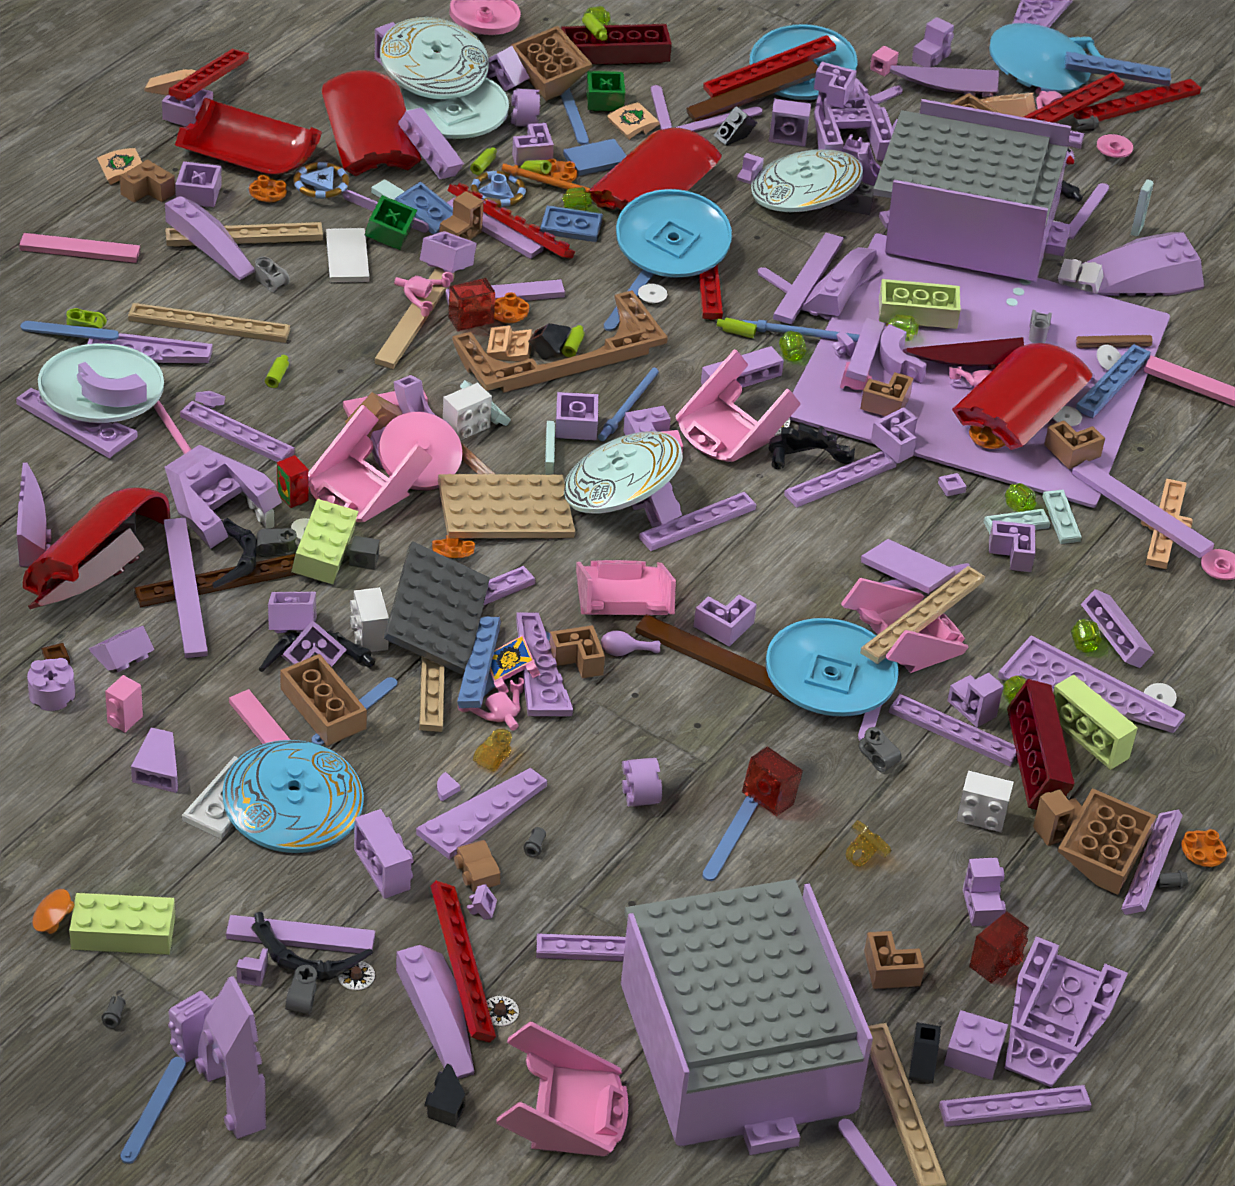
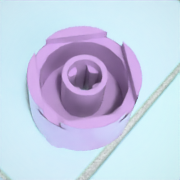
M513 90L511 106H515V108H513V113H511V124H515V126L538 124L537 116L540 110L539 90Z
M46 659L32 662L27 674L29 699L32 704H37L40 706V709L46 711H55L66 707L70 700L73 701L75 697L74 672L66 659Z
M644 758L622 761L623 774L626 775V780H622L623 793L626 794L627 805L641 806L660 803L662 799V784L657 773L660 772L657 759Z

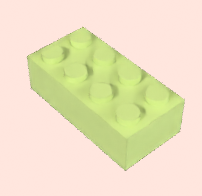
M882 279L879 293L880 322L957 329L961 311L960 286Z
M317 499L296 551L292 572L334 584L347 546L354 532L359 511Z
M1075 675L1055 685L1053 694L1057 711L1059 712L1061 728L1110 770L1128 760L1138 727Z
M76 893L70 925L71 950L170 955L175 922L174 898Z

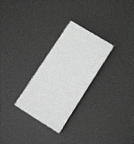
M365 228L326 229L330 283L369 282Z
M234 756L182 814V821L220 839L228 833L234 825L224 809L223 784L228 770L238 759Z

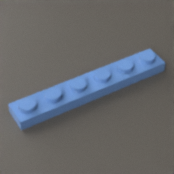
M1066 52L1065 69L1105 76L1114 72L1119 78L1169 86L1171 82V72L1168 68L1073 52Z
M1133 344L1076 404V409L1080 413L1094 418L1150 358L1151 352Z
M500 617L480 618L472 655L466 664L457 701L459 708H481L501 625Z

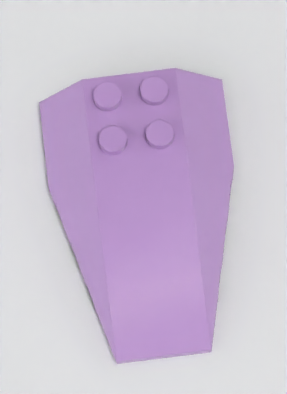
M1169 232L1138 238L1087 261L1088 263L1095 262L1102 265L1104 276L1098 294L1102 296H1119V293H1127L1128 296H1135L1136 293H1146V296L1162 293L1163 296H1170L1204 288L1201 259L1184 232Z
M1036 936L1018 976L1005 1068L1052 1087L1110 1016L1128 973L1104 964L1100 972L1057 955L1059 945Z

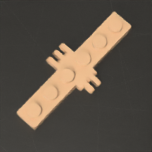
M1166 479L1159 508L1192 528L1193 520L1191 518L1179 516L1187 483ZM1141 520V525L1153 531L1146 565L1167 569L1173 541Z

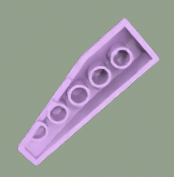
M893 65L890 67V72L897 76L942 91L965 93L964 95L970 93L973 96L975 94H982V97H993L998 92L999 71Z
M182 196L165 203L166 222L233 276L241 280L255 272L254 267L222 223L205 209Z
M857 247L848 253L814 286L801 307L802 311L839 316L866 268L876 255V250Z
M23 463L22 481L20 484L21 492L19 494L20 501L18 503L17 543L20 567H28L51 547L50 544H47V542H51V529H47L45 505L37 480L28 463Z
M422 945L397 951L396 971L443 1067L445 1068L446 1064L452 1065L458 1079L473 1075L474 1068L463 1006L456 980L442 953Z

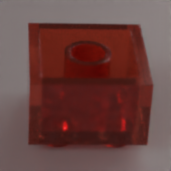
M487 278L449 286L448 318L457 332L494 323L495 290Z
M767 746L750 757L742 793L750 798H754L755 802L775 816H778L794 805L803 770Z
M1006 911L976 936L969 967L991 984L996 979L1003 978L1009 968L1013 965L1017 966L1023 960L1024 947L1028 942L1029 927Z

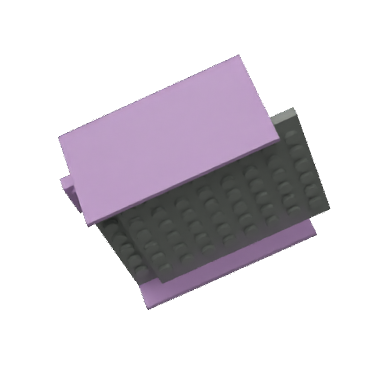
M925 99L921 100L920 113L901 110L873 188V195L891 198L885 253L1036 282L1044 253L1064 256L1071 225L1053 221L1061 193L1071 126Z
M790 879L625 907L627 932L621 986L677 1145L685 1146L743 1135L750 1155L799 1146L800 1135L796 1127L797 1124L850 1115L858 1110L873 1037L810 884H805L803 897L796 880Z

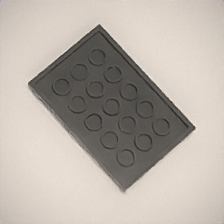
M412 541L408 546L384 639L464 676L466 664L472 655L490 577Z

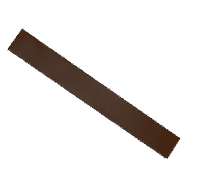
M813 60L689 106L687 107V114L694 122L705 120L734 109L735 106L739 107L815 78L818 66Z
M295 554L258 561L252 573L215 589L212 583L232 571L236 566L196 574L198 595L298 575L292 572ZM173 579L134 587V593L140 608L176 600Z
M647 614L636 626L635 633L653 641H660L664 646L791 702L775 688L768 676L766 667Z

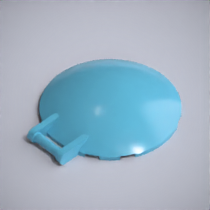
M1013 23L999 28L992 35L989 46L992 59L1005 74H1012L1018 78L1017 82L1030 87L1034 85L1041 87V91L1071 92L1079 89L1081 85L1086 84L1089 80L1091 73L1065 69L1066 52L1087 55L1083 49L1088 48L1093 56L1105 58L1100 55L1091 37L1069 38L1057 30L1032 23Z

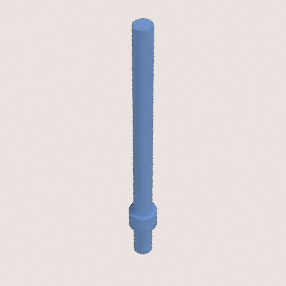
M743 320L744 322L756 324L758 332L773 331L838 340L837 334L839 332L773 324L767 323L765 320ZM846 333L854 342L858 341L859 334Z
M657 368L650 370L614 417L604 424V429L598 435L600 441H605L610 434L615 432L618 428V423L625 416V413L630 410L659 373Z

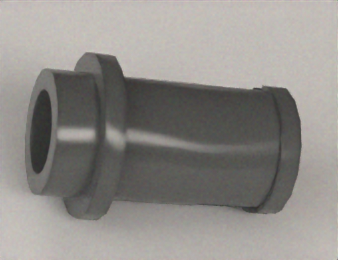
M1094 116L1086 119L1075 120V125L1082 124V126H1076L1075 129L1076 131L1095 130L1099 127V120Z
M535 827V829H532L529 840L523 846L526 855L536 857L541 853V845L547 835L543 828Z
M1178 870L1176 873H1160L1157 880L1158 888L1179 886L1182 889L1188 885L1187 873L1182 872V870Z
M116 996L111 997L107 1010L101 1016L104 1026L115 1028L121 1023V1013L126 1005L123 997L117 996L116 1002Z

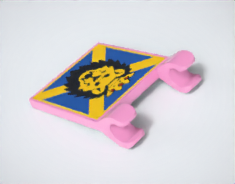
M523 635L494 651L490 673L499 692H509L504 680L526 668L532 678L540 675V671Z

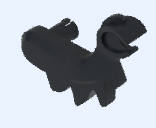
M798 424V430L782 427L781 435L774 436L769 440L768 449L773 453L771 466L775 469L784 468L785 455L811 449L826 450L833 459L843 464H850L854 461L855 448L850 451V446L837 444L836 434L828 436L823 426H819L818 432L803 424Z

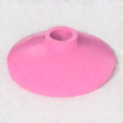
M1108 134L1098 139L1097 148L1107 156L1122 158L1132 153L1133 144L1123 136Z
M1214 549L1202 556L1201 566L1208 575L1220 580L1235 579L1234 553L1223 549Z

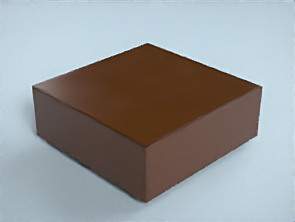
M64 643L41 648L44 660L64 658L68 664L70 663V657Z

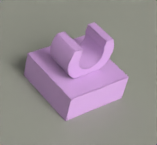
M850 135L842 152L858 158V151H860L861 145L864 142H862L861 137H859L858 141L852 140L853 135Z
M842 330L837 334L838 341L832 345L836 350L834 353L839 358L843 357L846 353L852 358L855 343Z
M486 884L477 886L476 893L469 897L473 904L467 905V909L471 914L479 913L484 920L493 917L497 899Z

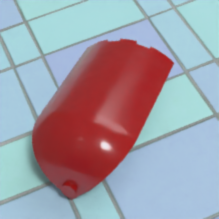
M356 70L337 75L323 84L322 95L344 170L354 176H358L369 169L377 168V164L381 163L409 170L422 160L419 151L398 124L407 110L400 87L394 79L375 71Z
M204 97L200 110L195 117L196 123L180 127L175 146L260 172L284 174L297 169L309 159L320 141L322 131L313 127L306 129Z
M683 128L661 129L649 135L589 189L587 193L597 207H609L612 209L617 207L623 210L632 200L648 192L664 189L688 191L719 162L722 154L711 142L698 133Z
M1048 343L1026 344L1016 348L952 411L963 426L976 425L981 428L984 426L992 428V433L999 437L1010 450L1024 446L1090 381L1093 373L1080 358L1062 347Z
M138 487L121 489L107 495L30 565L23 576V589L39 596L46 590L47 581L51 577L71 582L76 581L79 578L78 564L132 513L135 512L137 515L146 516L161 524H164L165 519H170L168 498L158 491Z

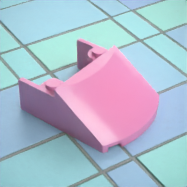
M735 349L676 415L681 432L697 450L713 459L726 462H734L768 444L769 440L775 436L776 432L801 405L789 389H786L758 422L737 407L734 402L741 395L742 386L736 379L747 368L748 364Z
M364 405L360 406L309 471V488L314 498L359 511L356 522H366L408 497L410 494L407 491L433 459L420 445L415 444L389 478L367 463L365 459L373 450V442L367 435L379 419Z
M598 560L591 561V566H583L581 562H576L581 614H675L676 580L662 563L657 562V567L646 566V561Z
M859 578L841 605L844 608L857 611L860 614V619L869 624L878 635L923 601L925 596L918 592ZM943 613L918 633L905 630L887 653L886 658L904 665L912 673L962 655L968 649V645L962 643L965 639L964 636Z
M529 1022L511 1035L507 1043L527 1053L526 1064L529 1071L540 1078L537 1106L534 1109L519 1102L499 1116L496 1124L532 1141V1149L606 1156L611 1153L624 1134L628 1117V1095L626 1086H622L619 1075L622 1074L620 1067L533 1022Z

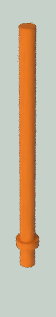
M503 164L501 170L511 173L515 177L516 175L588 196L587 191L591 189L521 169L518 165Z

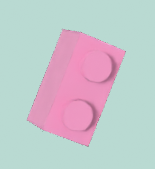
M122 675L105 691L107 723L114 728L127 732L143 717L142 692L139 683Z

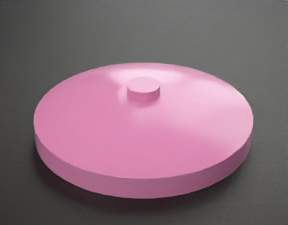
M451 0L449 10L450 16L456 24L468 31L485 35L504 34L514 30L519 24L521 14L519 7L512 0Z
M409 412L394 418L385 427L379 441L378 452L381 464L389 476L392 475L415 444L420 445L433 459L410 489L421 491L439 488V474L457 473L462 461V445L455 430L440 417L425 412Z

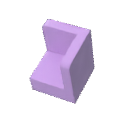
M746 153L743 158L742 170L738 174L737 180L752 185V181L755 180L762 170L764 158Z
M262 949L259 959L244 957L243 960H238L237 983L255 986L262 985L268 965V949Z

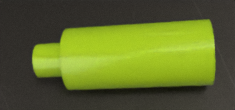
M585 14L582 18V23L597 39L606 40L607 30L593 14Z
M493 147L485 149L470 165L471 172L475 175H480L496 159L497 150Z
M527 160L521 165V169L539 174L549 173L552 167L548 160Z
M727 317L725 320L718 319L716 325L723 328L724 332L749 338L755 337L757 329L756 324Z
M577 325L571 329L562 348V353L566 357L570 358L576 355L585 335L583 326Z
M281 355V357L275 359L265 378V384L268 387L277 388L289 366L287 355Z

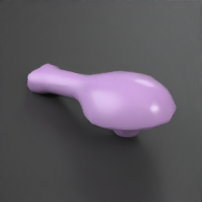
M623 631L608 632L601 639L602 649L613 656H623L634 650H647L653 653L660 652V641H638Z

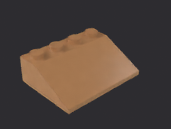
M559 26L510 45L514 48L523 67L526 69L529 76L528 81L536 90H539V93L546 101L563 94L592 68V63Z
M1092 788L1060 844L1058 852L1095 885L1118 895L1151 835L1157 816Z

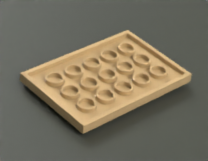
M438 475V485L448 538H574L575 536L570 506L564 497L565 484L563 475Z

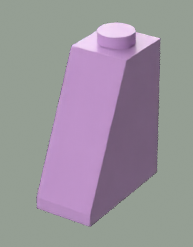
M150 728L131 765L133 783L177 792V768L172 732Z

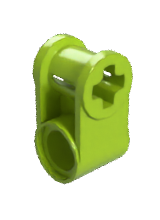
M73 308L68 310L66 314V324L71 326L102 329L107 322L105 315L100 312Z

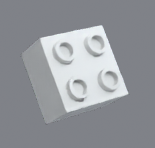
M479 383L443 397V420L449 422V425L455 430L460 440L490 428L492 396Z
M380 587L354 591V600H350L352 614L354 613V616H350L351 628L356 630L354 632L355 643L371 650V652L388 650V640L384 639L389 617Z
M968 771L957 821L1002 832L1013 781Z

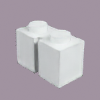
M1064 259L1058 276L1059 284L1098 294L1104 276L1102 265L1095 262H1085L1082 264L1081 261L1076 259Z

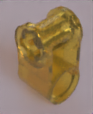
M502 728L493 731L486 741L476 749L473 761L495 772L511 754V746L509 745L512 741L511 732Z

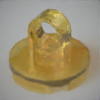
M857 820L851 826L852 831L857 837L849 845L845 855L846 859L853 865L863 866L875 853L886 858L892 851L890 846L880 836L868 830L869 827L861 821ZM861 849V857L858 860H854V852Z

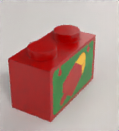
M295 455L277 462V491L280 498L290 508L309 501V469Z

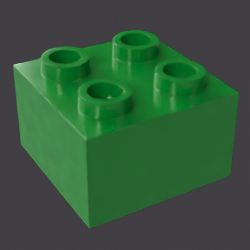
M587 71L586 96L588 110L614 112L624 107V72Z
M381 195L368 220L365 236L400 250L413 226L417 209Z

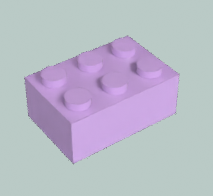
M381 809L356 817L354 850L383 898L385 899L410 890L411 879H413L411 871L413 856L410 850H406L403 846L400 834L395 833L390 818L385 817Z

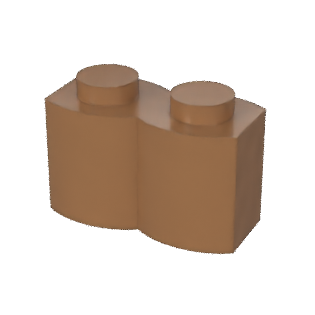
M484 840L457 847V855L454 856V861L457 869H461L463 872L462 877L466 886H470L471 890L475 892L477 886L486 884L489 888L500 885L498 865Z

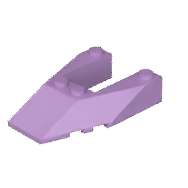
M855 78L854 90L844 108L826 104L827 93L819 91L814 111L819 150L842 152L843 141L839 129L865 128L876 160L883 161L894 131L886 109L877 104L876 98L870 97L868 90L857 78Z
M198 445L165 466L179 515L182 518H186V523L210 549L228 538L221 519L213 510L242 491L264 514L282 503L276 486L265 474L202 445Z
M234 976L226 981L205 1018L198 1044V1059H195L198 1072L200 1074L204 1073L208 1082L226 1076L227 1115L224 1116V1121L229 1131L233 1130L238 1139L266 1129L265 1080L263 1074H258L257 1065L262 1064L261 1055L259 1051L256 1052V1045L254 1044L258 1041L254 1014Z

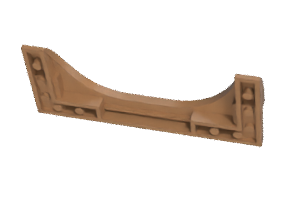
M633 291L616 294L614 297L619 315V329L616 335L605 339L603 347L582 355L537 365L533 358L510 364L487 355L471 332L452 336V340L468 373L473 372L486 391L500 387L503 392L647 355L649 354V348L666 344L668 337Z

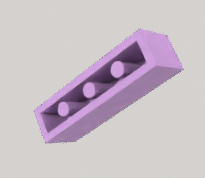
M418 108L406 111L398 124L437 177L444 179L456 176L464 163L424 109Z
M772 346L741 355L748 366L736 380L743 388L782 376L784 360ZM723 361L702 367V385Z
M1094 589L1081 604L1124 662L1141 668L1154 654V651L1110 595Z

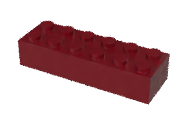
M667 24L603 25L607 30L606 40L597 39L586 26H561V30L592 65L670 62L672 42Z
M1027 679L1008 705L1007 712L1028 808L1037 810L1040 796L1059 789L1066 796L1074 787V778L1071 772V764L1068 759L1067 747L1063 737V729L1061 728L1052 685Z

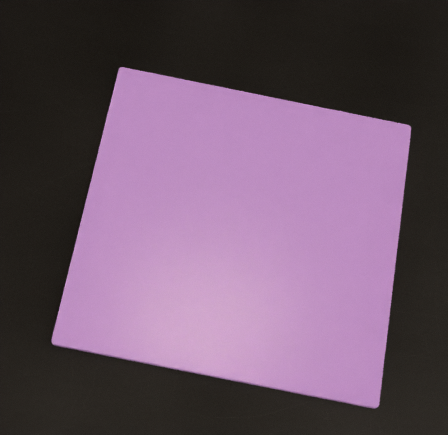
M875 234L868 249H875L877 253L870 265H879L880 272L853 291L840 315L832 316L826 330L836 332L843 330L845 333L860 335L866 317L879 321V293L882 279L960 286L961 311L957 329L898 324L897 328L907 332L903 349L1024 337V345L1031 344L1032 342L1029 340V326L1032 310L1044 314L1052 313L1045 343L1070 351L1080 358L1092 373H1095L1094 383H1087L1065 405L1076 409V404L1108 371L1100 365L1097 359L1099 347L1078 348L1076 346V337L1151 335L1153 339L1152 346L1141 348L1151 352L1150 356L1155 357L1170 315L1041 278H1037L1036 282L1031 281L1029 285H1023L1020 283L1019 278L885 253L887 236ZM1022 288L1024 294L1015 295L1013 289ZM1014 298L1018 301V304L1010 306L1006 303V300ZM821 338L793 391L794 396L801 405L790 416V420L817 428L823 426L825 430L872 443L873 423L885 416L860 409L863 390H854L849 386H844V389L840 388L846 362H850L851 358L847 353L840 358L834 353L836 350L832 345L838 340ZM879 340L870 366L869 375L872 376L873 380L889 384L892 375L881 366L878 358ZM1130 347L1114 348L1119 351L1122 357ZM913 357L927 363L922 382L919 383L913 380L911 396L905 406V409L918 418L913 456L1040 493L1064 489L1068 501L1092 508L1097 506L1101 493L1072 475L1073 468L1068 469L1044 445L1048 426L1057 423L1053 418L1024 446L1010 450L1006 445L997 449L984 448L977 445L969 435L971 425L963 426L952 409L973 389H955L951 387L950 367H962L963 371L971 375L979 370L992 372L994 369H989L988 365L960 366ZM1148 360L1094 418L1081 413L1082 421L1076 426H1071L1076 432L1093 426L1105 437L1101 457L1089 462L1107 474L1110 473L1148 373L1143 371Z

